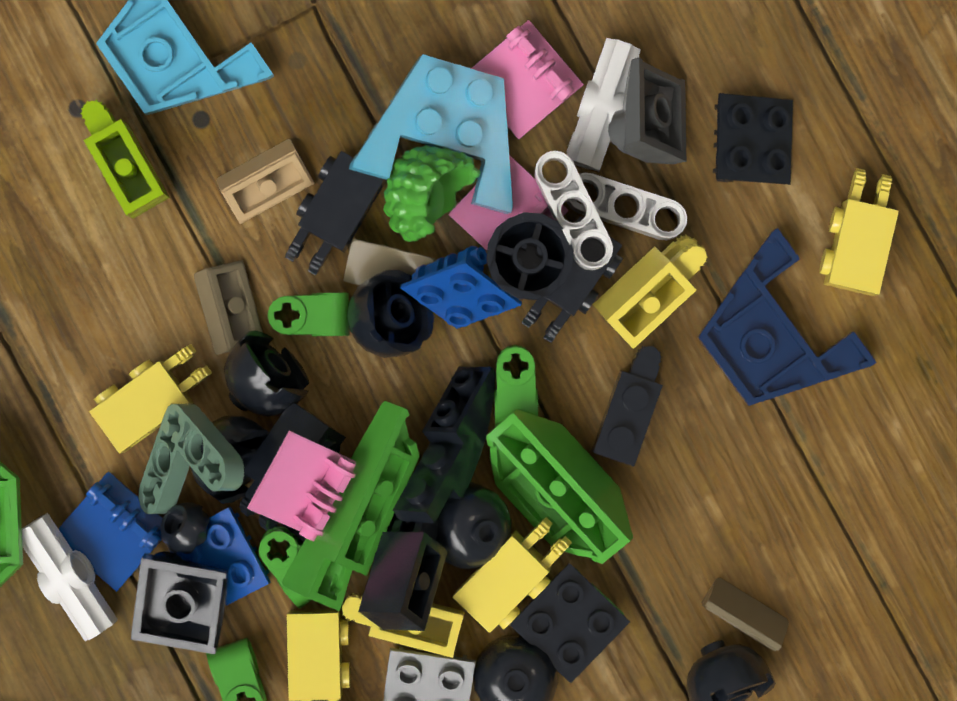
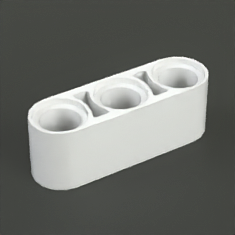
M561 151L546 152L539 158L536 164L535 179L555 221L563 227L562 231L569 245L571 242L574 250L573 258L576 263L585 270L593 271L600 269L612 257V241L573 161ZM559 161L565 166L567 176L562 182L555 184L546 181L542 174V168L547 162ZM571 199L580 201L586 210L585 218L577 223L569 222L562 216L561 207L563 203ZM590 238L601 241L605 249L603 258L597 262H589L584 259L580 251L583 241Z
M592 173L579 174L583 182L592 184L597 191V199L593 204L602 221L658 240L667 241L674 239L683 232L687 224V214L680 203ZM623 195L630 196L636 201L638 208L635 216L622 218L615 212L614 202L618 197ZM573 199L567 201L572 210L582 215L586 214L584 205ZM670 209L677 215L678 224L674 231L665 232L657 227L655 222L657 211Z

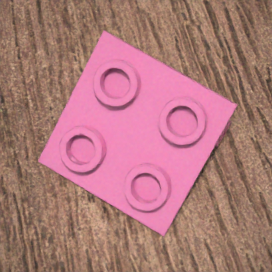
M529 20L521 27L517 26L506 36L507 39L471 68L504 78L507 127L518 140L584 85Z
M510 155L513 201L511 213L504 214L471 204L475 190L474 186L448 214L486 250L495 229L508 218L528 212L544 214L554 219L537 185L536 179ZM562 205L561 212L562 216H564L569 210Z
M289 431L247 508L300 531L299 534L303 537L315 541L318 535L323 536L324 534L323 529L330 518L328 512L335 513L337 510L333 506L334 501H342L343 499L339 492L343 493L351 478L355 477L356 474L353 470L356 466V461Z

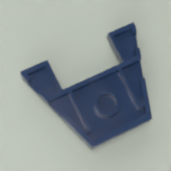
M778 228L769 234L697 336L747 406L871 367L877 363L854 331L817 357L766 289L765 285L800 260Z

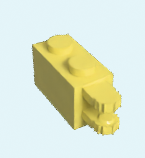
M856 168L851 181L848 199L842 202L841 208L835 207L833 210L829 232L835 233L832 249L825 248L819 273L825 275L823 285L875 296L880 294L899 211L886 208L892 184V176L882 174L878 180L874 204L860 202L867 177L866 170Z
M686 234L685 236L681 235L680 238H677L676 242L673 241L662 252L654 246L592 305L634 349L696 291L688 280L700 270V266H704V263L707 262L706 258L708 256L705 248L698 245L695 238H691Z
M192 344L184 347L165 362L158 361L154 365L150 359L143 362L129 373L132 381L121 389H118L114 384L94 399L98 405L89 412L119 453L127 452L160 428L168 406L171 404L194 403L187 392L212 374L211 370L207 365L203 368L200 367L181 383L171 372L180 364L189 361L197 352Z
M547 517L525 538L515 530L496 556L481 568H477L454 593L453 598L489 633L497 625L504 630L520 614L521 610L517 605L527 595L535 599L548 586L551 580L546 575L550 572L552 564L571 545L572 542L566 536L558 539L544 557L533 547L539 539H542L550 531L553 523Z
M359 593L348 595L342 603V615H345V619L348 618L350 621L355 620L356 623L371 626L370 637L453 658L464 611L433 603L425 631L383 630L358 612L362 601V596Z
M335 609L293 610L287 613L289 701H339L343 695V688H350V662L342 663V645H349V620H341V609L340 611Z

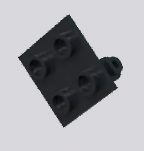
M719 93L718 104L714 106V109L717 110V130H714L717 142L713 143V148H717L716 168H713L712 173L716 174V182L744 181L791 185L793 100Z
M568 563L509 625L529 644L536 645L544 651L551 659L555 669L568 682L572 683L630 621L577 569Z

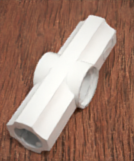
M606 38L592 81L589 80L577 113L579 120L566 152L574 165L600 171L610 142L608 133L609 123L613 114L623 109L625 86L631 60L639 58L641 49L632 44Z
M48 513L22 528V546L39 571L37 574L39 588L49 601L61 604L84 641L96 637L118 621L94 584L95 572L91 562L80 551H72Z

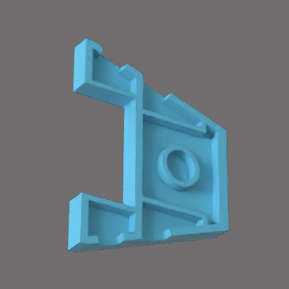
M128 0L96 43L146 115L256 84L274 77V74L252 43H249L214 67L168 0Z
M424 54L421 55L390 101L391 103L373 127L366 142L351 161L349 169L385 180L390 178L400 137L432 147H445L452 151L464 152L467 156H472L473 159L481 161V174L477 178L471 204L504 214L511 213L513 201L504 78Z

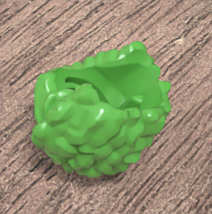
M425 145L413 148L410 151L407 150L401 158L395 159L390 178L387 179L388 187L384 191L386 203L383 210L390 217V228L394 232L401 233L403 240L408 242L418 241L422 237L434 233L435 225L433 224L436 220L456 207V193L462 190L464 186L473 184L480 177L481 171L475 168L472 156L469 157L464 152L452 151L445 147L438 148Z

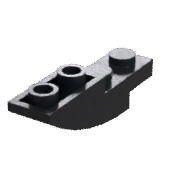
M459 366L451 378L450 383L422 431L430 444L393 508L394 513L401 521L435 523L448 498L462 500L479 462L489 427L496 372L492 367Z

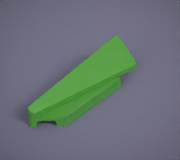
M387 401L381 404L351 459L356 461V466L353 470L356 474L355 477L351 478L343 493L339 492L343 496L342 501H334L333 506L337 508L336 512H328L330 518L323 529V536L318 535L315 541L305 539L283 578L282 585L308 599L340 611L352 570L367 576L382 532L387 531L394 515L393 508L407 485L420 457L416 442L409 438L405 422L406 417L409 416L407 409Z

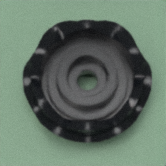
M192 502L181 503L168 510L163 517L161 536L166 547L174 554H177V552L190 554L196 546L205 542L207 538L206 528L210 519L202 510L203 506Z

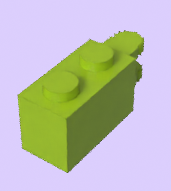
M97 99L95 101H87L83 108H81L82 113L80 114L83 116L82 119H85L84 123L91 136L83 141L126 216L134 219L169 199L168 193L129 125L122 119L116 121L113 114L109 113L110 109L106 108V105H102V102H98Z

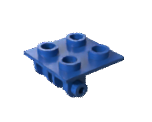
M475 246L467 247L465 250L458 252V255L452 253L437 259L433 263L417 267L415 273L412 274V280L401 284L400 287L420 304L426 306L456 329L466 327L469 324L499 315L502 312L522 305V301L502 291L494 280L483 273L484 264L487 263V253L483 248Z
M108 471L99 482H96L89 489L85 499L59 527V531L72 551L77 550L83 553L91 562L94 572L117 592L140 566L142 556L145 553L150 554L162 540L161 522L163 518L159 514H146L140 506L139 497Z
M231 507L209 518L210 521L206 528L207 538L204 543L196 546L190 554L177 552V555L185 561L228 570V590L225 606L271 583L267 576L270 573L269 570H265L258 555L255 553L258 550L257 547L252 548L249 542L252 539L251 536L246 537L245 531L237 518L240 515L238 512L234 514Z

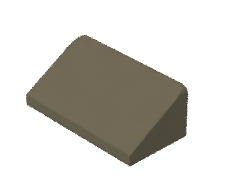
M352 238L343 281L361 285L369 278L385 270H400L412 275L417 267L433 263L436 259Z
M243 260L206 268L194 274L216 355L231 352L237 342L248 331L257 330L263 332Z
M722 578L715 579L701 602L702 606L773 651H779L783 644L789 621Z

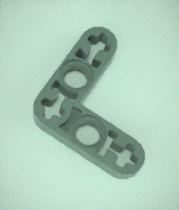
M171 404L164 414L139 488L140 506L146 514H166L168 510L176 506L190 466L212 491H235L243 482L244 465L240 455L197 405ZM202 440H203V455H202V453H201Z

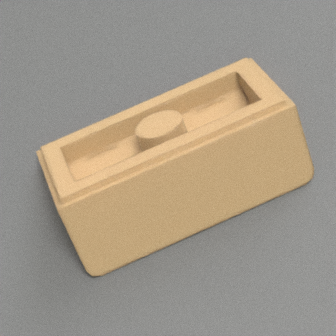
M290 139L225 173L216 180L221 193L240 224L315 184Z

